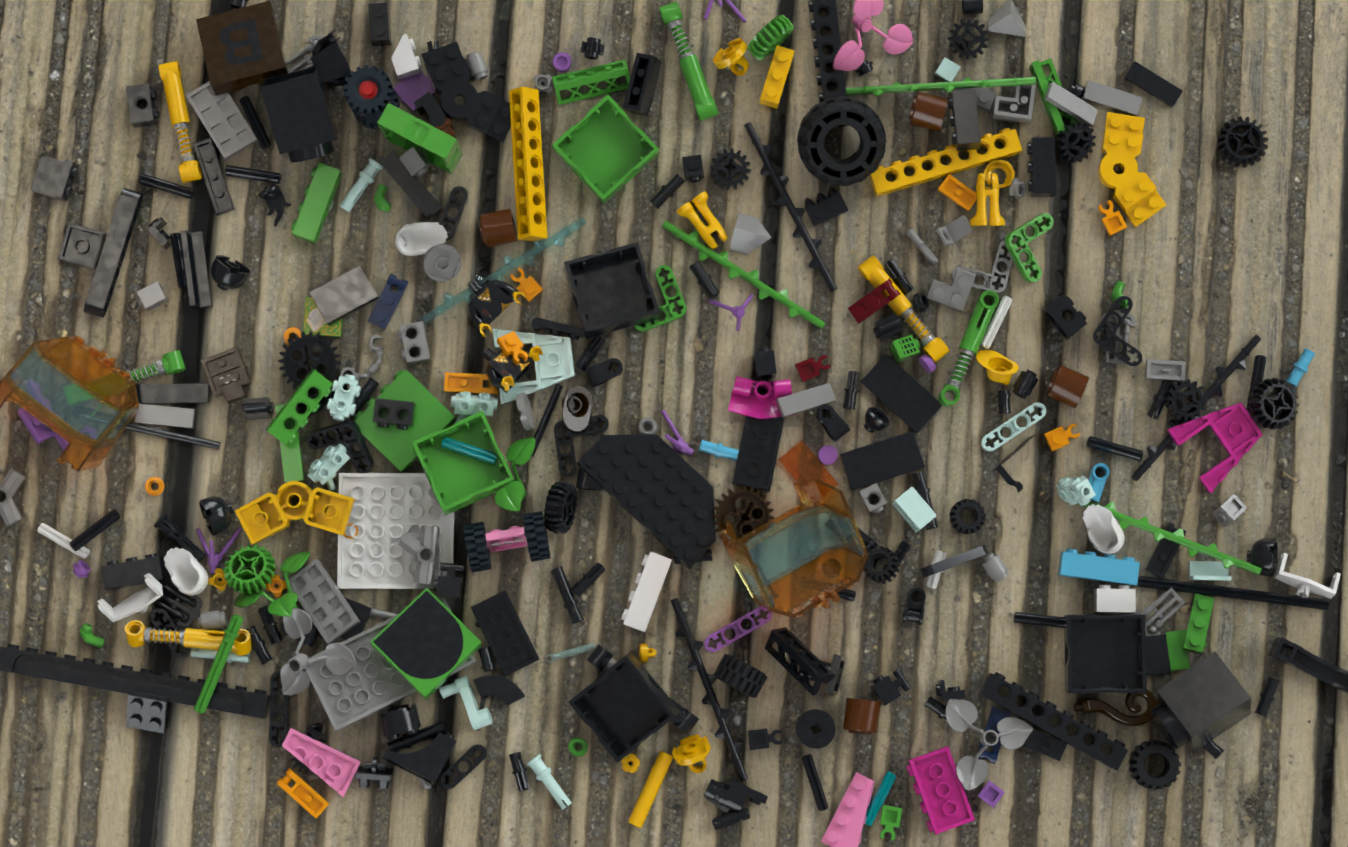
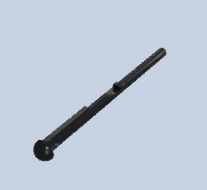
M76 408L71 412V419L76 423L78 420L214 449H219L221 444L218 441L162 430L158 427L150 428L125 422L120 417Z

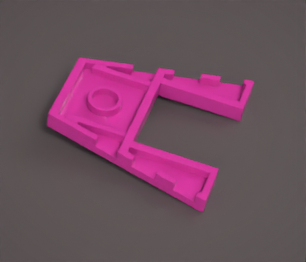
M1242 403L1231 405L1167 429L1176 445L1179 446L1209 425L1229 456L1198 477L1208 493L1214 491V488L1223 481L1227 473L1236 466L1241 457L1263 435Z

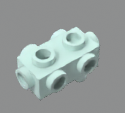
M345 374L344 377L339 376V380H335L333 383L332 391L335 394L333 399H329L327 409L330 410V416H333L334 420L344 422V419L349 420L350 416L355 414V397L359 398L361 386L355 380V376ZM349 385L350 389L344 390L343 386Z
M463 391L451 398V407H455L454 414H459L455 423L481 411L484 412L485 416H493V410H497L498 398L490 396L489 393L472 395L470 392Z
M341 443L327 447L324 455L310 465L308 470L310 473L307 476L314 483L317 481L322 485L326 483L329 491L334 490L336 487L332 478L337 475L336 472L350 459L346 454L347 449Z
M1067 476L1058 481L1059 484L1056 485L1060 498L1064 502H1069L1070 505L1079 503L1080 506H1084L1096 495L1085 476L1080 478H1069Z

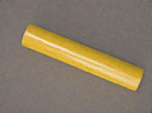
M659 751L628 820L629 823L642 828L673 760V756Z

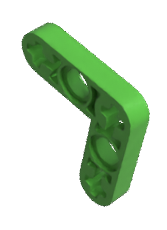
M1048 213L1035 216L1008 233L1005 237L1004 242L1023 279L1029 283L1039 281L1042 271L1027 243L1052 228L1054 220ZM1043 219H1046L1045 225L1039 227L1036 225L1041 223ZM1027 226H1030L1033 230L1031 237L1025 233ZM1016 237L1017 241H1015V244H1012L1011 241ZM1021 252L1027 255V260L1024 263L1019 258ZM1034 270L1035 274H1033V277H1030L1029 274Z
M661 265L655 273L666 302L665 305L658 308L659 311L665 313L666 317L663 321L654 320V325H651V321L647 322L645 328H642L641 325L634 326L639 332L654 329L680 319L686 314L685 302L669 266ZM664 269L665 272H669L667 279L668 281L673 280V283H667L662 286L665 280L663 277H659L661 270ZM674 287L676 295L673 297L667 296L665 293L666 289ZM680 298V300H677V304L679 307H683L681 314L672 311L675 309V305L673 302L669 304V301Z

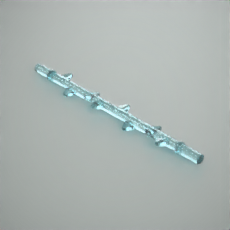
M582 217L571 225L565 226L563 230L545 241H535L532 249L516 259L508 255L504 256V266L487 277L482 278L475 275L474 278L476 277L481 284L486 280L490 282L493 280L503 281L504 274L522 263L532 267L534 266L535 255L553 244L560 247L564 246V237L571 235L572 232L587 223ZM467 288L456 296L448 293L443 294L444 303L422 316L423 322H429L462 300L469 303L468 297L473 291Z

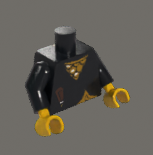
M475 277L467 284L473 291L468 297L470 301L468 304L470 318L477 328H480V333L483 337H486L483 330L489 329L492 333L489 324L514 300L519 305H522L518 298L524 296L527 299L524 293L518 292L509 283L493 280L490 282L486 280L481 284Z
M535 346L531 350H523L528 354V359L524 362L521 357H518L520 362L517 366L512 361V355L506 356L502 349L496 353L488 348L482 357L489 361L486 373L490 384L501 388L507 393L529 370L531 359L533 358L535 362L539 361V355H543L541 348Z

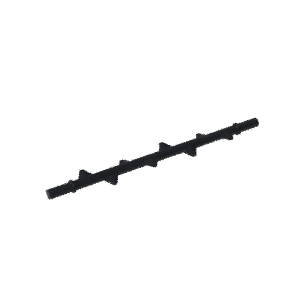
M751 122L746 123L744 127L764 163L760 174L771 176L780 194L776 201L777 206H786L797 226L792 234L793 237L803 238L813 257L808 265L809 268L820 270V275L823 276L830 292L837 290L829 273L830 270L825 266L817 250L822 243L821 239H811L801 219L805 209L795 208L785 189V185L789 181L788 176H779L768 156L773 149L772 146L762 145L761 138L758 137Z
M1255 335L1241 349V352L1227 368L1219 366L1215 368L1218 378L1206 390L1205 393L1207 395L1203 397L1204 400L1208 401L1212 395L1221 397L1223 395L1221 385L1235 369L1245 370L1247 368L1244 359L1250 355L1253 348L1260 342L1261 338L1258 335ZM1171 419L1169 421L1170 427H1174L1187 421H1182V419L1180 421ZM1170 434L1157 447H1147L1149 457L1143 461V464L1131 476L1133 480L1137 482L1148 468H1151V465L1166 448L1176 449V444Z
M678 598L670 600L677 616L676 620L680 624L675 634L676 636L685 637L693 657L688 668L699 672L707 693L702 699V703L712 706L720 726L714 735L716 738L725 739L733 760L732 763L736 767L741 782L747 780L748 777L742 764V759H740L738 754L744 745L743 743L733 741L725 720L730 714V710L720 708L712 687L717 678L713 674H707L699 654V650L703 647L704 643L694 640Z

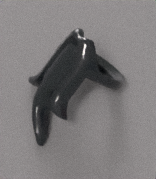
M273 183L270 187H265L258 196L260 199H265L269 207L267 216L272 215L275 208L277 216L274 226L276 227L283 215L282 204L286 207L292 204L285 201L280 187Z

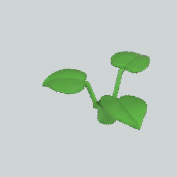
M530 437L517 440L507 450L506 458L509 462H512L511 466L516 480L508 485H504V488L498 490L495 495L496 504L503 509L520 511L521 501L526 496V490L519 478L516 464L522 466L529 461L535 448V438Z
M300 552L293 554L281 564L280 570L284 572L288 593L274 600L262 591L263 588L261 587L259 593L255 590L252 592V595L248 592L244 595L240 593L234 602V606L240 608L248 607L255 603L260 596H264L272 602L268 607L270 614L291 617L293 607L298 608L296 605L298 595L292 592L288 575L298 571L311 553Z

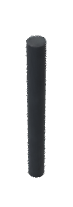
M556 384L533 437L536 440L532 457L535 455L563 389V386Z

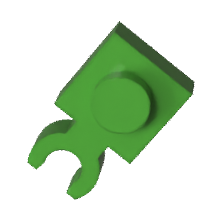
M882 805L879 824L885 825V827L880 832L881 839H884L886 832H890V840L894 841L895 832L893 827L899 828L902 808Z

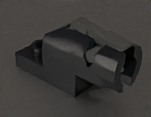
M711 779L704 793L708 801L724 812L730 809L741 810L747 796L750 797L749 801L760 805L761 802L765 804L768 796L735 780H732L730 786H727V783Z

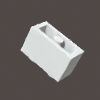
M1099 585V589H1094V612L1135 613L1136 589H1130V585H1118V589H1111V585Z

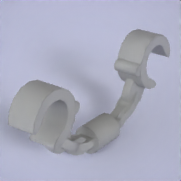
M375 335L369 341L371 351L375 350L379 357L376 363L373 362L367 369L369 370L368 372L361 375L355 372L356 369L354 367H346L341 371V377H344L347 371L353 373V376L356 377L355 380L367 378L371 373L374 374L382 362L381 356L384 352L382 346L374 347L373 342L375 339L383 338Z

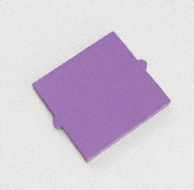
M421 70L418 74L404 78L393 88L401 98V101L405 102L413 112L416 111L413 102L428 92L431 95L436 93L429 76L426 77Z

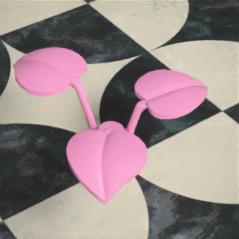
M855 0L853 6L855 15L852 18V24L856 27L854 31L857 34L858 44L851 40L842 45L834 59L833 68L835 70L851 71L860 67L865 58L864 51L860 49L862 47L860 32L865 33L871 29L886 38L883 43V48L886 52L900 54L905 52L913 43L911 30L904 24H896L889 29L888 35L884 34L874 27L870 20L871 16H877L882 12L884 1Z

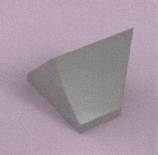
M1008 0L988 19V31L1025 37L1026 25L1012 0Z
M739 213L729 250L748 255L772 237L758 218Z

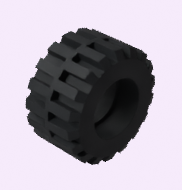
M724 654L714 672V676L751 698L758 696L767 679L765 673L731 654Z
M1156 740L1144 741L1141 745H1137L1135 751H1132L1130 754L1132 757L1128 761L1130 763V767H1128L1129 772L1132 773L1131 776L1137 781L1136 783L1145 788L1154 790L1164 789V787L1171 786V783L1177 780L1176 776L1180 774L1179 766L1181 767V762L1178 760L1180 758L1179 754H1176V750L1170 747L1168 743ZM1152 753L1160 754L1165 763L1163 772L1156 777L1150 776L1144 767L1146 758Z

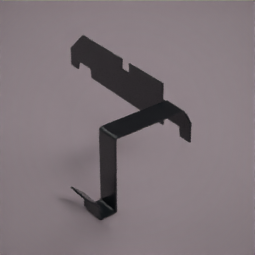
M1037 434L1024 441L994 469L999 472L1009 485L1015 486L1018 493L1023 489V485L1019 481L1013 480L1001 464L1006 462Z

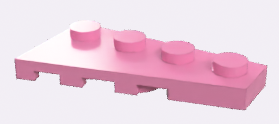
M293 728L289 729L282 743L286 750L344 797L361 761Z
M858 772L855 773L821 842L830 847L859 846L875 781Z

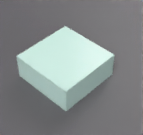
M945 57L934 75L946 82H952L961 66Z

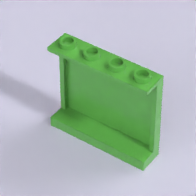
M406 369L404 371L400 370L393 377L394 381L390 385L386 384L380 390L381 394L377 398L414 402L416 406L413 427H408V430L397 429V425H389V428L377 427V423L373 422L375 398H372L366 406L368 408L363 413L360 411L353 418L354 422L359 426L361 433L402 473L418 458L412 445L413 441L435 431L444 430L456 420V417ZM388 409L380 411V418L384 419L389 416ZM407 411L400 412L399 419L402 421L406 420L409 413Z

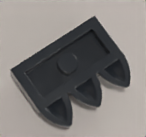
M829 188L828 199L825 195L818 193L816 198L817 204L811 199L806 198L805 210L813 227L848 212L841 193L836 189Z

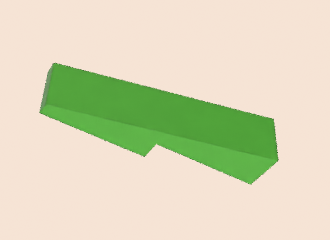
M285 404L275 405L276 415ZM287 418L284 421V426L287 429L291 428L294 424L292 418ZM299 429L295 432L297 436L291 444L287 443L285 445L280 442L285 483L305 479Z

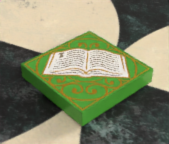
M305 297L303 331L306 336H308L309 331H312L313 336L320 332V337L327 335V337L342 338L343 318L328 325L313 299Z

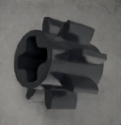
M588 37L587 42L582 41L581 52L585 53V58L597 60L599 55L603 56L604 45L601 44L600 39Z

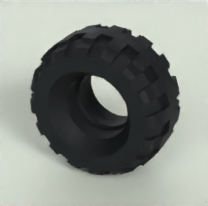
M845 96L831 97L814 105L807 115L804 116L797 136L798 151L805 167L818 180L833 186H850L867 179L879 167L878 165L885 154L886 134L880 118L867 104L858 99ZM838 125L853 127L858 132L860 138L859 148L852 156L846 159L831 157L826 152L824 146L825 136L832 128Z

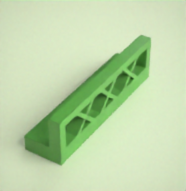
M1051 58L1042 62L1038 60L1032 62L1029 69L1032 76L1036 77L1037 89L1057 137L1061 135L1059 131H1065L1062 116L1070 119V122L1076 121L1074 117L1065 114L1064 111H1058L1056 106L1044 99L1049 86L1048 82H1054L1061 87L1062 85ZM1042 66H1049L1051 71L1049 77L1044 75Z
M621 60L553 76L552 80L558 104L561 105L628 89L630 75L626 60ZM626 76L627 83L617 84L615 81L618 77ZM600 81L608 82L606 88L602 89L598 88L597 84ZM583 85L590 87L586 93H581L578 90ZM568 89L572 92L569 97L561 98L559 91Z

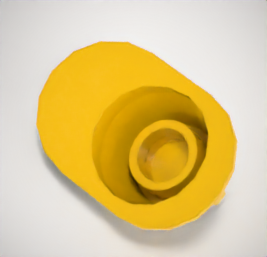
M981 350L976 354L977 362L986 368L988 378L994 382L1008 385L1012 375L1019 369L1017 363L996 351Z

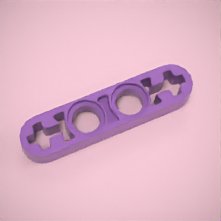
M766 606L758 607L714 632L705 639V648L710 652H716L766 624L772 617L771 610ZM761 609L764 612L768 611L767 619L760 618L757 620L759 624L756 626L754 619L750 615L758 616ZM743 619H749L752 622V627L749 630H744L741 627ZM728 628L735 631V637L731 640L726 639L724 636V632ZM721 633V637L726 643L722 645L720 641L716 644V649L713 647L709 648L707 645L710 643L709 639L716 640L719 638L717 634Z

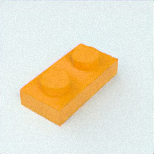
M948 174L937 189L967 212L977 201L976 193L950 174Z

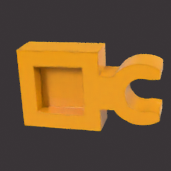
M1111 200L1107 201L1109 206L1107 210L1103 209L1101 204L1098 206L1099 212L1105 215L1101 221L1109 237L1127 228L1120 211L1113 212Z
M518 268L521 276L515 278L511 274L510 277L513 282L520 284L517 290L527 296L526 300L530 303L543 291V288L531 275L526 279L524 271Z
M514 331L497 339V343L506 356H513L512 361L516 366L520 362L518 357H521L524 362L527 361L528 354L523 351L524 345Z
M1076 424L1069 425L1065 431L1061 426L1044 434L1051 452L1070 444L1068 438L1075 439L1081 435L1080 433L1075 435L1071 433V429Z

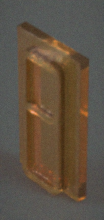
M803 440L792 449H789L779 459L815 504L839 485Z

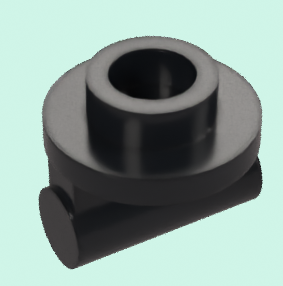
M321 723L309 725L306 732L307 736L321 742L327 740V736L321 733L323 730Z

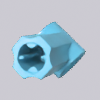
M1103 463L1096 464L1090 469L1088 481L1096 494L1090 499L1092 502L1099 503L1106 479L1110 473L1108 466ZM1096 468H1101L1104 471L1102 478L1096 476Z

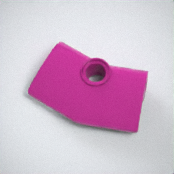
M736 376L728 411L756 419L782 417L776 400L792 394L790 379L758 382ZM763 387L767 390V394L760 395L757 389Z

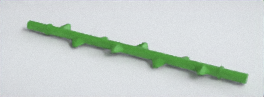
M1036 77L989 80L965 78L963 81L903 85L894 82L892 85L866 87L865 85L864 87L846 88V95L864 94L866 96V94H873L879 97L883 93L945 90L950 93L954 89L1000 86L1017 87L1018 85H1035Z
M666 220L663 223V228L677 236L678 239H682L699 250L700 261L710 257L729 270L730 279L739 276L758 288L759 299L762 300L770 296L789 308L790 318L800 315L804 320H808L820 329L824 327L825 322L788 299V290L784 289L777 292L758 280L759 271L757 269L747 273L728 261L727 251L718 254L698 241V231L686 234L683 232L684 230H680Z
M1090 501L1088 504L1084 505L1083 507H1086V508H1087L1088 506H1090V505H1092V504H1094V505L1096 506V505H1098L1099 503L1096 504V503ZM1110 502L1105 506V508L1112 512L1114 518L1119 520L1122 530L1131 525L1152 533L1157 542L1165 538L1187 547L1190 557L1200 552L1221 560L1225 569L1234 565L1239 567L1238 569H1244L1257 575L1261 573L1262 568L1247 563L1243 559L1239 560L1219 552L1214 543L1206 547L1184 538L1183 529L1179 528L1174 533L1150 525L1148 518L1145 516L1137 520L1117 512L1114 502Z

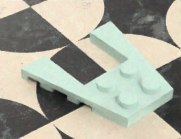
M492 329L494 347L500 348L497 339L512 331ZM514 331L523 345L532 344L533 347L539 346L543 355H539V361L535 362L537 380L516 383L507 393L499 388L501 404L504 405L516 400L517 394L522 392L530 395L575 377L571 338Z

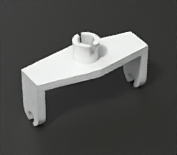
M1283 553L1281 555L1274 578L1297 588L1296 594L1298 596L1302 593V598H1308L1309 593L1331 599L1336 595L1340 573L1336 572L1334 574L1330 588L1310 579L1284 572L1288 554Z
M148 573L144 575L146 577L145 582L149 586L148 588L132 594L113 608L104 599H100L97 601L100 603L98 608L112 622L135 613L143 614V612L147 611L148 605L163 596L162 584Z

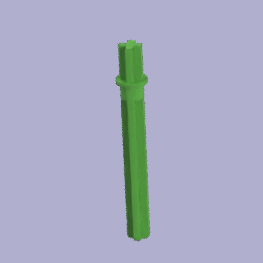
M237 614L232 615L227 629H224L225 635L194 707V710L198 713H205L236 637H239L238 632L244 618Z

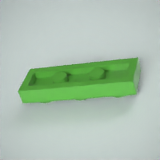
M1195 593L1182 650L1197 654L1203 653L1214 598Z

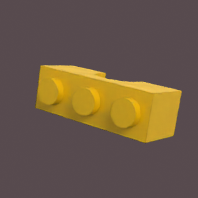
M776 46L759 104L778 109L795 50Z

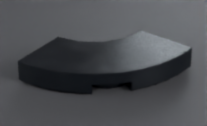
M492 675L482 676L473 680L481 697L488 695L498 696L507 705L525 697L516 684L503 677Z

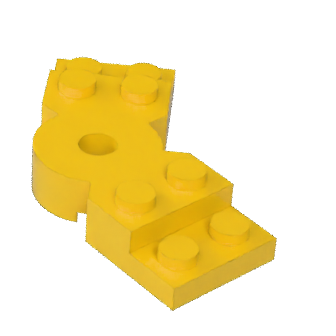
M1107 112L1101 151L1105 156L1099 163L1098 177L1104 186L1114 189L1113 199L1136 228L1167 204L1156 191L1157 187L1148 175L1138 172V164L1135 158L1141 153L1145 118ZM1119 166L1122 169V174L1115 173L1113 167Z
M289 481L278 489L277 495L266 493L235 510V513L252 545L287 529L290 526L291 520L304 519L307 525L344 536L355 498L319 487L312 489L309 485L302 482ZM297 495L299 497V503L296 506H294L292 504V498Z

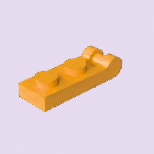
M445 372L444 392L460 393L465 391L472 394L489 393L490 395H498V389L492 386L490 381L489 388H483V381H489L487 374Z
M291 768L286 771V775L276 782L316 819L330 804ZM293 779L296 783L291 788L288 783Z

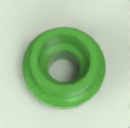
M581 737L573 738L569 743V751L574 756H583L588 750L586 740ZM576 743H580L582 745V749L580 751H577L575 749Z

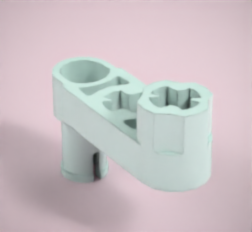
M467 676L458 678L451 684L439 687L443 699L456 693L461 694L474 730L493 724L489 709L479 710Z

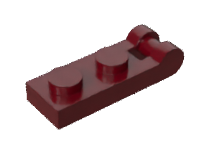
M890 278L848 308L858 324L901 294L898 289L895 290L892 286L893 282ZM884 289L887 290L889 296L885 295V293L883 292Z

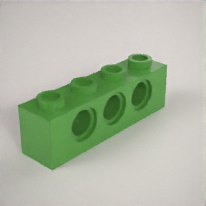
M312 369L265 430L283 444H291L297 436L295 432L299 427L303 428L309 421L307 418L311 412L315 413L320 407L319 401L323 396L326 398L331 393L333 383ZM312 387H315L317 390V395L314 398L308 396V390ZM297 404H305V411L303 413H297ZM287 418H292L294 421L293 426L289 429L285 428L284 421Z

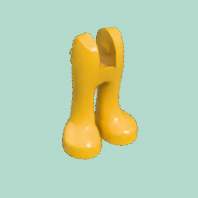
M979 173L976 182L977 210L975 216L970 219L969 224L971 226H987L986 197L989 196L988 226H1005V220L999 211L997 173H991L990 187H985V174Z
M704 191L692 199L691 202L704 217L708 226L701 221L690 202L681 206L676 212L679 216L689 219L707 245L715 249L718 246L710 235L715 231L723 242L728 237L722 225L708 208V194Z

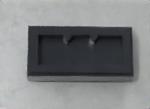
M1033 729L1023 746L1060 761L1067 743Z

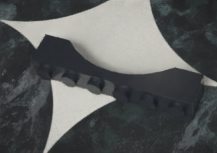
M1283 637L1276 638L1269 656L1348 694V671L1321 659Z

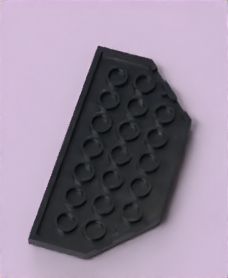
M657 434L603 435L576 463L688 569L716 541L715 525H713L715 517H712V514H715L713 509V486Z

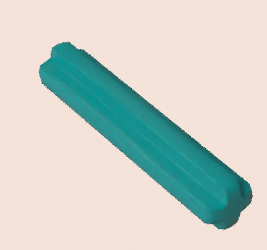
M444 437L441 445L443 448L490 464H495L497 460V455L490 451L448 437Z
M888 771L866 812L865 824L869 826L873 824L896 779V775Z

